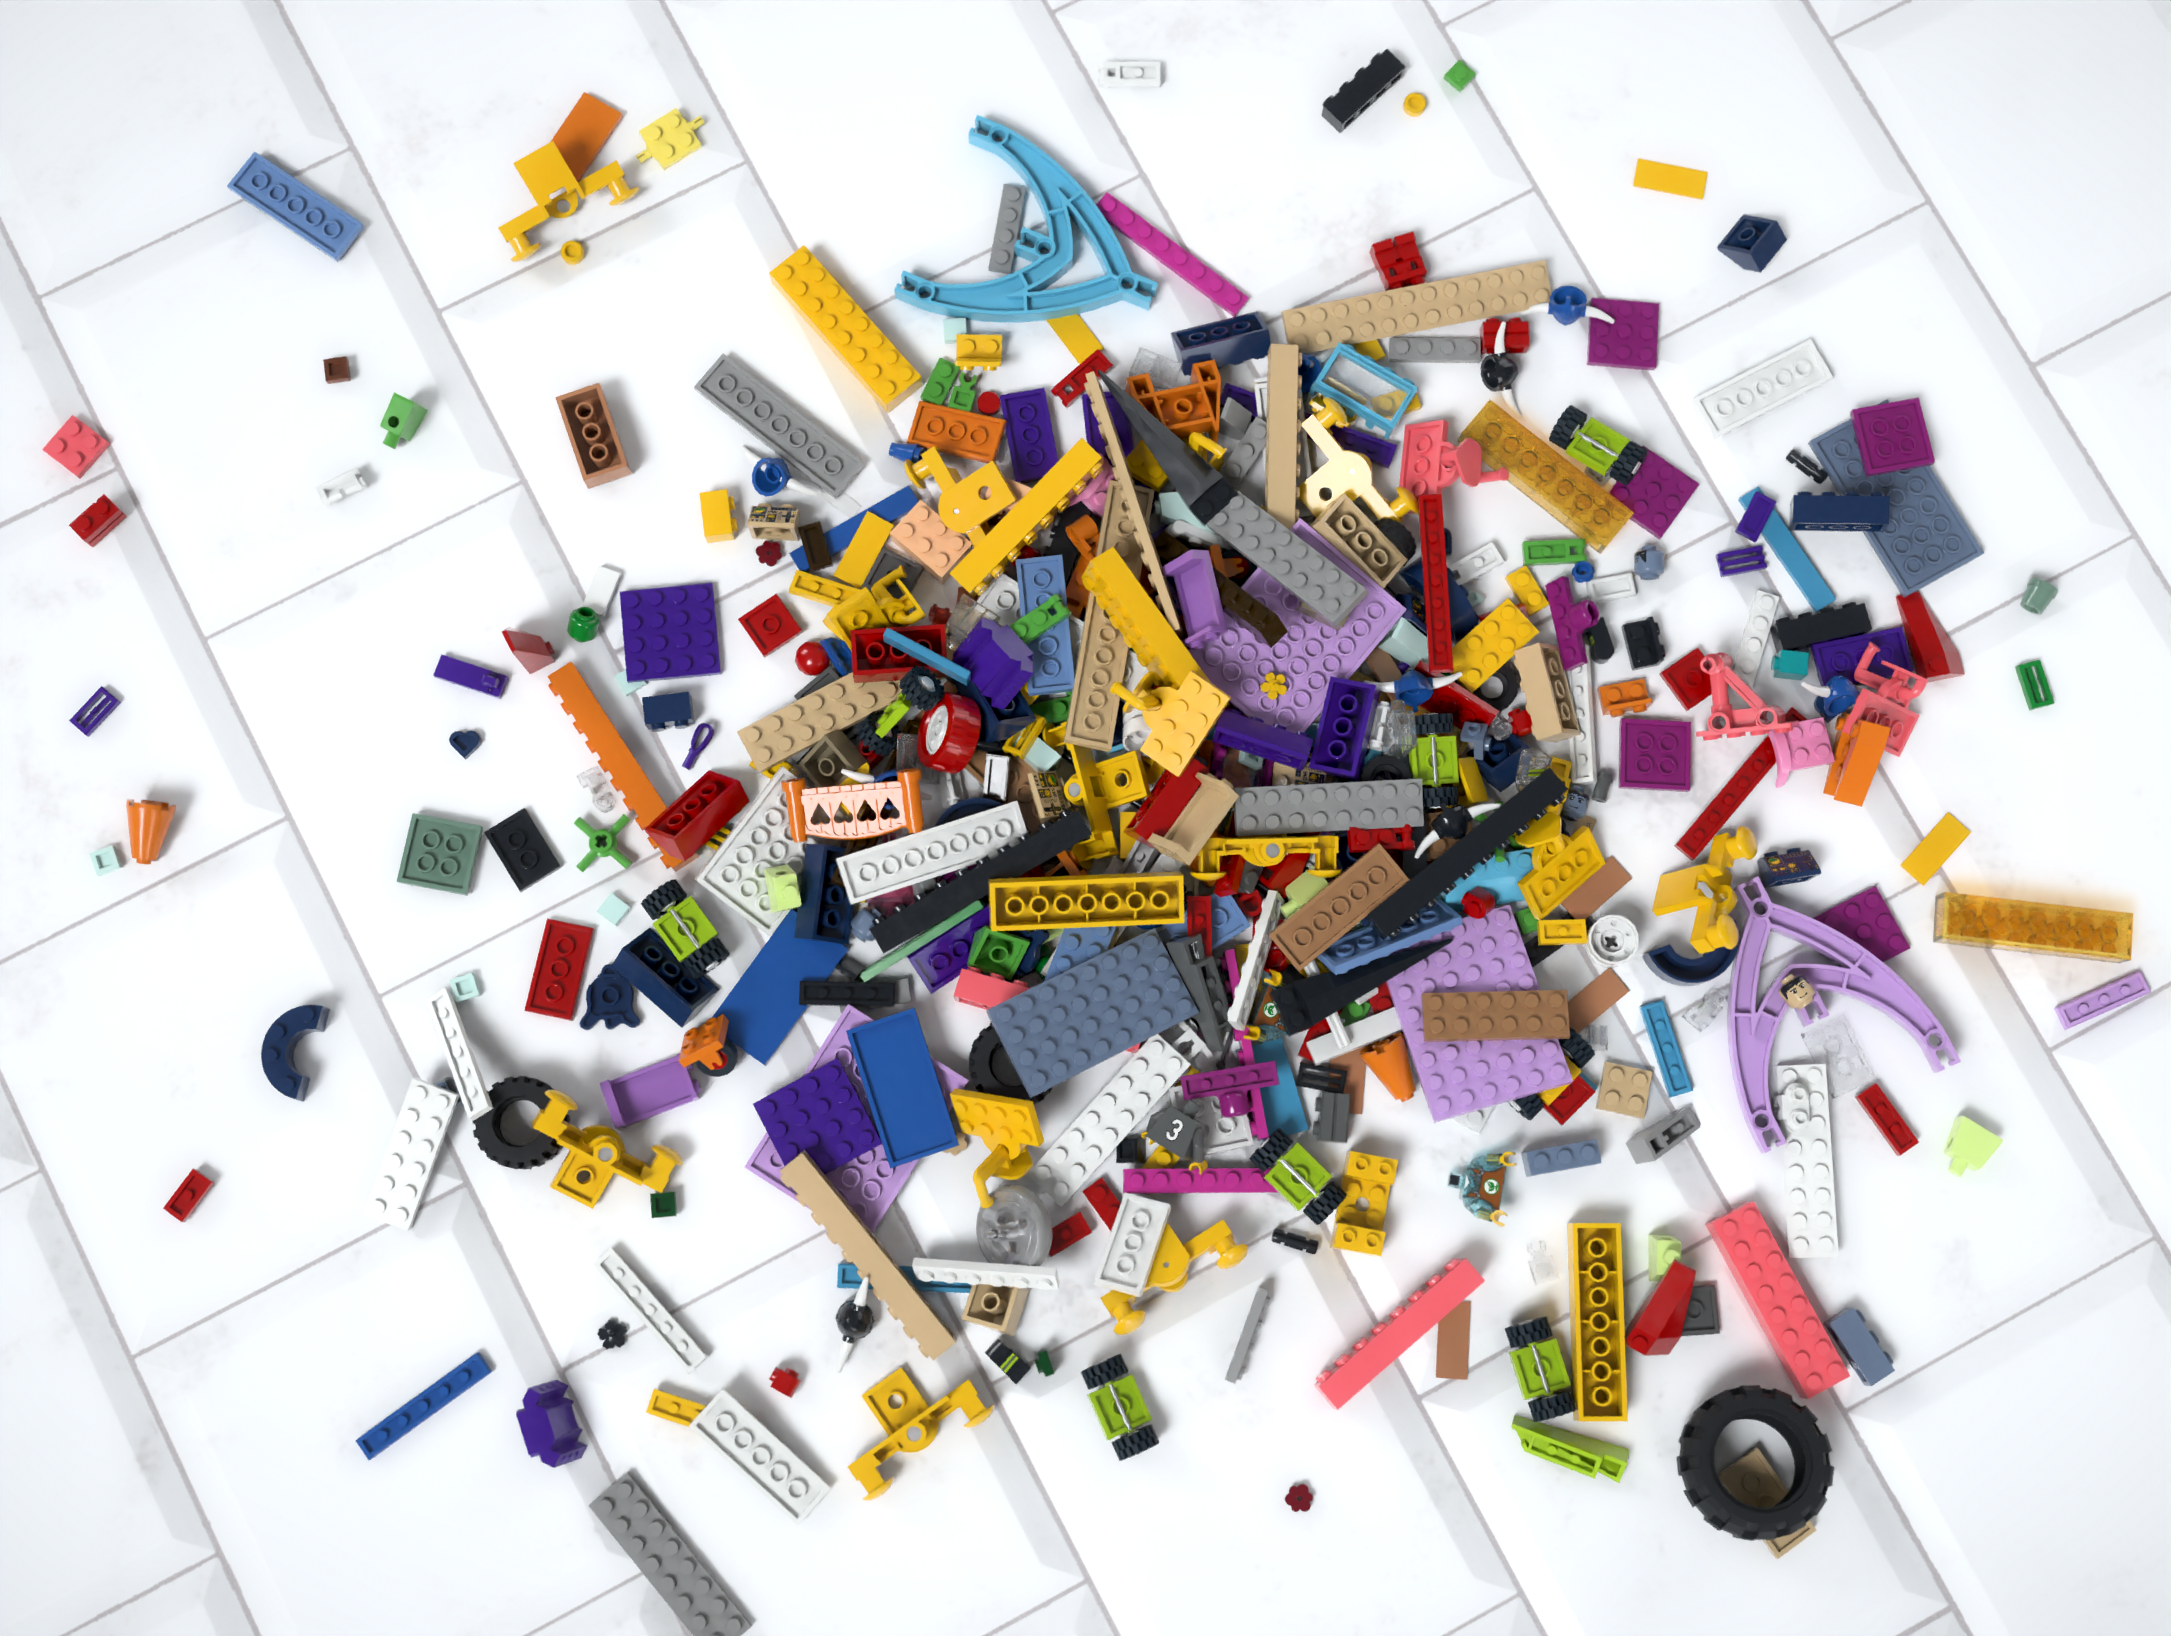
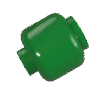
M580 607L571 612L567 632L577 642L591 641L597 636L600 618L593 609Z

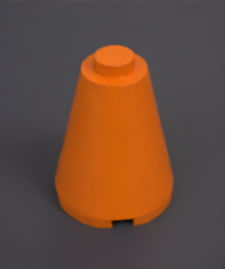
M127 799L126 808L132 858L137 859L136 863L151 864V861L157 860L175 814L176 805L173 804L168 808L169 803L141 800V803L134 802V799Z
M1401 1032L1386 1037L1387 1039L1378 1040L1367 1045L1360 1051V1056L1393 1098L1404 1102L1414 1096L1413 1092L1416 1091V1085L1405 1038Z

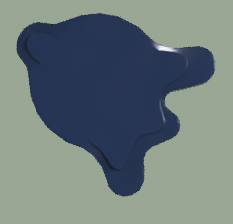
M1037 929L1033 932L1030 930L1004 931L1030 940V944L1012 980L1009 981L1018 980L1023 974L1032 971L1037 966L1041 945L1049 938L1047 929Z
M612 964L605 965L597 978L588 986L586 992L587 1011L580 1020V1027L584 1030H591L600 1020L605 1021V1027L609 1030H613L620 1024H626L631 1028L638 1027L641 1021L633 1009L634 990L632 985L612 967Z

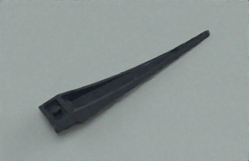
M1098 370V375L1139 433L1188 510L1205 527L1216 514L1230 503L1233 497L1239 494L1224 479V476L1106 374Z
M1453 939L1377 958L1366 965L1357 966L1343 974L1335 975L1330 971L1297 980L1271 991L1269 995L1288 1037H1291L1315 1026L1381 984L1447 946Z

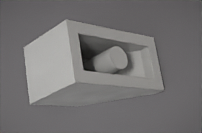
M1228 397L1220 416L1219 433L1241 440L1253 423L1251 422L1252 413L1234 399Z

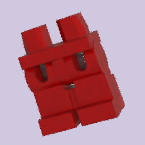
M1413 231L1394 237L1393 242L1390 238L1374 243L1371 246L1369 253L1376 270L1379 272L1385 291L1426 283L1427 271L1419 254Z

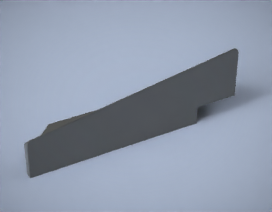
M1201 934L1167 942L1166 945L1174 965L1199 1011L1195 1016L1209 1050L1224 1051L1223 1041L1226 1033L1231 1031L1232 1025L1228 1022L1229 1007L1214 957H1205Z

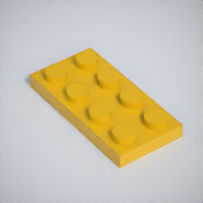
M1507 598L1452 648L1453 672L1450 673L1462 672V676L1457 681L1464 689L1473 693L1515 655L1514 651L1523 648L1539 631Z

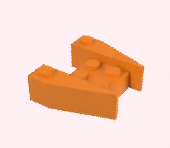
M1215 360L1192 364L1191 385L1157 392L1154 391L1149 373L1126 378L1125 392L1177 437L1188 436L1193 432L1202 433L1208 431L1210 439L1217 443L1221 377Z
M1842 712V716H1838L1835 723V730L1837 732L1832 750L1835 762L1829 764L1823 793L1834 796V800L1862 807L1883 755L1891 728L1878 723L1857 719V722L1852 724L1849 735L1842 730L1850 714Z

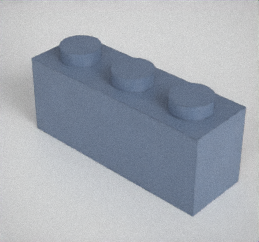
M1597 1139L1521 1153L1526 1177L1602 1163Z
M1845 1308L1823 1324L1864 1386H1873L1895 1371L1891 1365L1893 1360L1886 1351L1881 1350L1878 1345V1337L1872 1330H1868L1864 1324L1866 1320L1858 1309Z

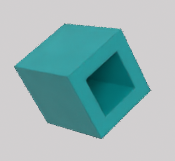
M1780 650L1773 656L1771 661V670H1774V678L1800 681L1808 675L1809 653Z

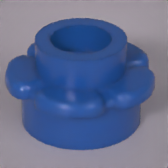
M1586 561L1576 563L1572 569V576H1574V580L1578 583L1589 582L1594 577V567Z

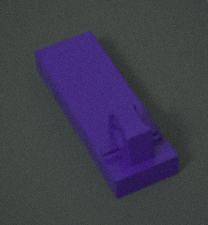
M442 654L433 674L437 679L501 699L508 681L506 675Z

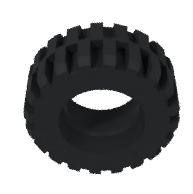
M990 1023V1026L986 1029L984 1028L979 1033L977 1039L974 1040L971 1052L969 1053V1072L976 1090L980 1093L1033 1101V1104L1040 1103L1050 1094L1053 1087L1030 1098L1023 1084L1009 1086L999 1081L994 1075L992 1058L996 1050L1003 1044L993 1024Z
M527 1076L508 1077L501 1083L496 1082L491 1085L492 1089L487 1092L493 1109L472 1121L476 1126V1130H473L474 1138L478 1139L479 1143L477 1145L480 1150L484 1151L490 1160L513 1169H532V1167L544 1165L548 1159L552 1160L556 1156L557 1150L563 1148V1146L557 1144L556 1139L540 1132L538 1137L530 1144L523 1146L513 1145L503 1137L500 1122L506 1108L516 1101H530L537 1105L539 1109L545 1110L550 1098L544 1092L554 1089L543 1081ZM566 1114L563 1120L569 1123L570 1115Z

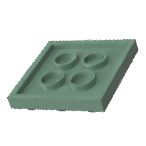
M412 813L396 882L468 896L484 827Z

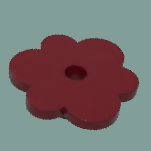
M764 541L763 546L761 545L756 548V554L759 556L758 560L761 564L766 563L768 566L773 567L776 565L777 560L782 558L781 546L777 542L770 543V541Z
M1307 1485L1291 1486L1289 1488L1290 1493L1285 1496L1286 1504L1290 1505L1294 1512L1299 1510L1303 1512L1308 1511L1311 1507L1310 1502L1313 1500V1495L1308 1493Z

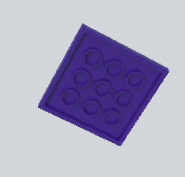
M712 583L620 592L628 683L721 675Z
M839 1058L753 1103L784 1166L805 1150L826 1175L882 1144L881 1138Z

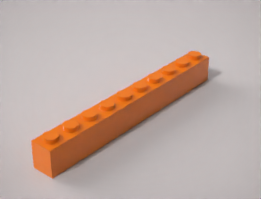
M569 662L547 676L551 681L548 687L555 697L560 695L564 701L560 704L567 716L573 715L576 720L573 722L574 727L580 735L582 733L586 735L588 740L585 744L592 754L597 752L601 758L597 761L605 773L607 771L610 772L613 777L610 780L611 784L617 792L622 790L625 798L622 799L629 811L635 810L638 815L635 820L639 827L644 830L667 807L574 664ZM650 836L647 838L654 849L659 848L663 856L660 859L667 869L672 867L675 872L699 857L697 852H695L686 861L670 856Z

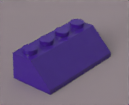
M1330 677L1309 764L1310 769L1337 778L1360 781L1381 692L1377 685Z
M1228 709V711L1223 710L1219 718L1213 742L1303 771L1313 739H1310L1306 733L1299 731L1292 733L1286 731L1287 728L1282 725L1273 724L1271 726L1265 724L1264 720L1258 717L1251 716L1247 718L1241 716V713L1237 710Z

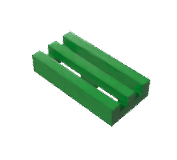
M2040 660L2015 667L2029 711L2054 704ZM2031 667H2034V670H2035V673H2036V676H2037V679H2038V682H2039V685H2040V688H2041V691H2042V694H2043V697H2044V700H2045V701H2043V702H2042V699H2041V696H2040V693H2039V690H2038L2039 687H2038L2037 681H2036L2035 678H2034V675H2033V672H2032Z

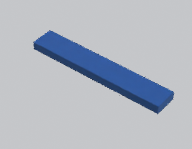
M906 486L825 532L824 537L830 557L849 547L867 511L889 523H893L907 515L919 502L910 486ZM803 546L789 553L798 570L803 572L810 570Z
M480 1352L475 1353L355 1441L367 1459L372 1460L493 1371Z

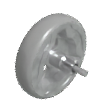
M1006 1185L995 1189L989 1194L994 1199L993 1205L987 1209L980 1206L976 1221L977 1240L984 1257L989 1263L1040 1266L1048 1256L1052 1243V1223L1046 1206L1028 1188L1018 1185ZM1001 1217L1007 1220L1006 1223L1002 1224L1000 1221ZM1012 1242L1017 1243L1016 1252L1013 1250Z

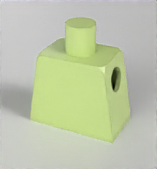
M787 864L764 869L771 913L800 907L801 898L796 873Z
M1306 870L1290 883L1285 889L1288 902L1280 906L1284 917L1288 918L1329 883L1325 878L1312 876Z
M1965 1116L1956 1117L1944 1148V1154L1954 1159L1948 1171L1955 1176L1961 1177L1966 1168L1973 1171L1980 1170L2002 1144L2003 1139Z
M1648 1235L1649 1281H1659L1674 1259L1681 1262V1241L1674 1236Z

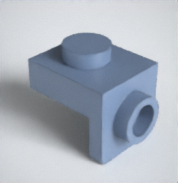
M1464 722L1460 740L1474 743V759L1483 760L1486 751H1490L1492 738L1488 737V724Z

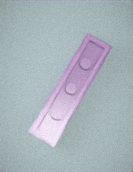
M2138 971L2058 1006L2054 1010L2064 1030L2151 993V990L2142 972Z

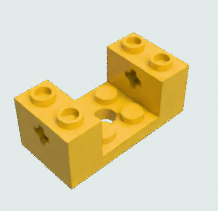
M1354 1151L1346 1153L1340 1188L1347 1196L1336 1209L1330 1248L1374 1257L1382 1256L1386 1233L1382 1231L1390 1185H1393L1395 1181L1398 1160ZM1358 1198H1365L1368 1201L1369 1207L1366 1211L1361 1212L1356 1208L1355 1204Z

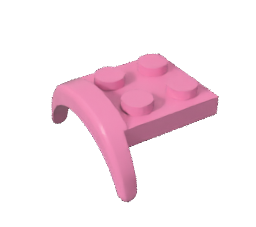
M1097 452L1104 462L1102 466L1103 471L1095 479L1091 477L1086 482L1087 487L1080 495L1074 494L1069 499L1071 502L1069 506L1082 501L1102 521L1109 480L1116 481V478L1108 460L1101 453Z
M1823 717L1800 721L1799 725L1793 727V731L1785 733H1775L1774 729L1769 730L1768 735L1773 745L1777 764L1776 788L1785 785L1789 772L1835 762Z

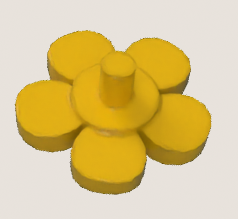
M1270 672L1265 675L1267 682L1261 683L1260 688L1262 692H1268L1267 697L1274 700L1278 694L1284 695L1286 693L1287 687L1280 685L1285 682V677L1282 674H1278L1275 677L1274 673Z

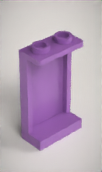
M1189 550L1161 567L1163 576L1174 577L1188 635L1187 639L1181 641L1185 647H1190L1191 650L1201 649L1205 643L1219 639V635L1228 631L1208 550Z
M679 1053L673 1058L617 1079L599 1083L614 1127L619 1130L699 1100L698 1093L702 1091L698 1080H693L690 1071L694 1070L693 1065L690 1064L683 1068L678 1061Z

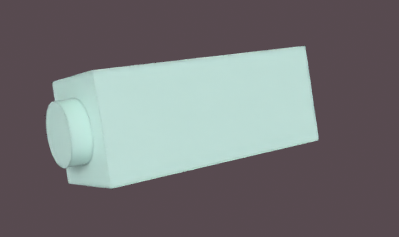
M1177 492L1159 493L1153 506L1155 516L1159 515L1160 523L1171 525L1177 520H1182L1215 534L1207 525L1204 527L1196 519Z
M1401 617L1380 641L1378 648L1389 653V655L1399 661L1407 663L1413 669H1415L1420 660L1429 665L1427 637Z
M1019 735L1018 739L1016 740L1015 744L1013 745V748L1015 747V745L1017 744L1018 740L1020 739V737H1021L1020 735ZM1037 737L1024 761L1036 772H1056L1060 768L1061 756Z

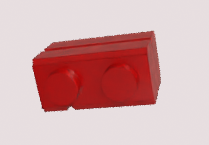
M1489 318L1486 322H1482L1480 327L1481 354H1494L1495 340L1502 322H1506L1504 332L1506 354L1527 352L1530 345L1528 321H1522L1521 318H1511L1508 321Z
M105 494L99 497L96 503L90 505L69 524L78 536L92 548L127 517Z

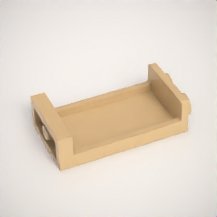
M1198 772L1195 775L1202 785L1167 834L1161 837L1152 833L1147 840L1161 854L1189 866L1239 797L1232 790L1234 786L1229 781L1223 778L1220 781L1210 773L1204 775Z

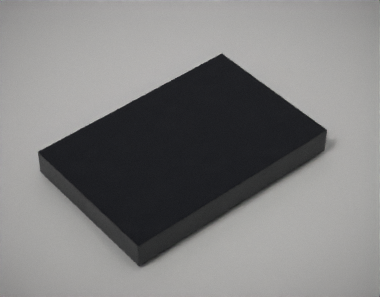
M525 808L484 832L520 892L562 868Z

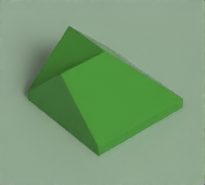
M984 926L974 934L967 966L990 974H998L1004 976L1005 979L1012 980L1030 944V940L1004 931H991L989 926Z

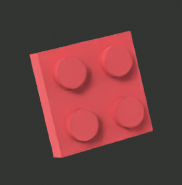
M72 415L42 450L81 479L108 448L110 443Z

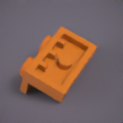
M1644 679L1601 686L1597 689L1603 716L1610 714L1611 717H1619L1624 715V712L1633 710V713H1641L1647 711V707L1653 703L1652 698H1648Z

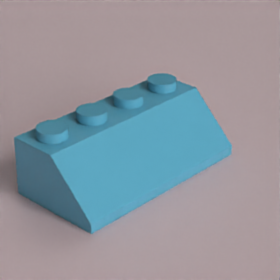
M1533 848L1507 852L1503 862H1496L1495 855H1493L1494 857L1483 866L1481 863H1478L1473 867L1475 872L1466 880L1461 877L1455 882L1457 887L1447 895L1444 892L1442 893L1443 902L1455 912H1462L1464 905L1461 904V900L1464 894L1472 891L1477 886L1492 894L1495 899V906L1524 901L1525 898L1517 883L1534 869L1531 861Z

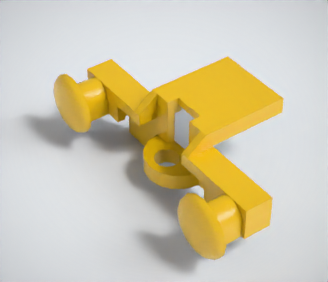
M553 141L514 162L513 165L536 201L537 206L498 227L506 243H510L516 253L510 260L512 262L522 261L539 250L541 247L540 243L532 245L525 233L549 219L550 216L556 219L570 217L578 206L576 191L582 200L594 192L608 187L614 198L609 204L617 206L634 197L639 190L638 187L629 188L623 178L625 174L617 160L577 182ZM563 187L565 188V192L550 199V194ZM561 200H566L570 204L569 211L565 213L560 212L557 209V203Z
M1740 826L1737 829L1736 836L1731 837L1728 832L1713 837L1708 864L1660 875L1652 911L1656 916L1698 906L1690 943L1699 954L1715 951L1716 948L1724 946L1727 949H1733L1738 943L1739 933L1737 925L1733 918L1727 915L1735 907L1737 895L1730 887L1733 875L1726 867H1733L1735 859L1744 857L1747 860H1751L1756 856L1757 841L1752 830L1746 826ZM1698 881H1704L1713 892L1712 898L1706 897L1700 888L1697 889Z

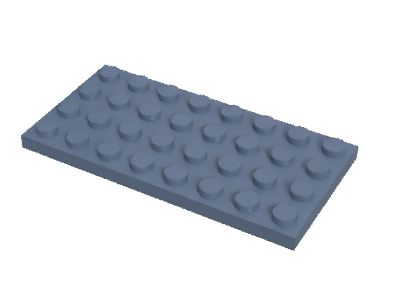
M1887 399V400H1885V401L1879 403L1878 405H1880V404H1885V403H1890V402H1889V400ZM1851 419L1808 443L1823 469L1828 473V477L1840 496H1845L1847 492H1858L1860 496H1869V493L1881 492L1884 493V496H1890L1889 525L1885 531L1863 533L1904 598L1984 554L1930 466L1866 477Z
M1153 928L988 1009L986 1013L1030 1098L1195 1016L1199 1011L1157 931Z

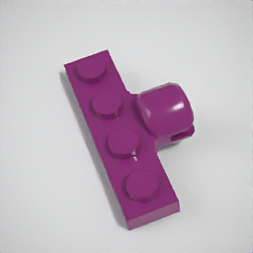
M1562 576L1546 584L1545 588L1563 667L1566 671H1572L1588 663L1582 633L1599 622L1600 611L1591 600L1584 599L1575 604L1569 578Z
M1276 1060L1180 1077L1184 1101L1216 1096L1219 1099L1221 1115L1225 1118L1242 1116L1249 1112L1247 1096L1249 1090L1280 1084Z

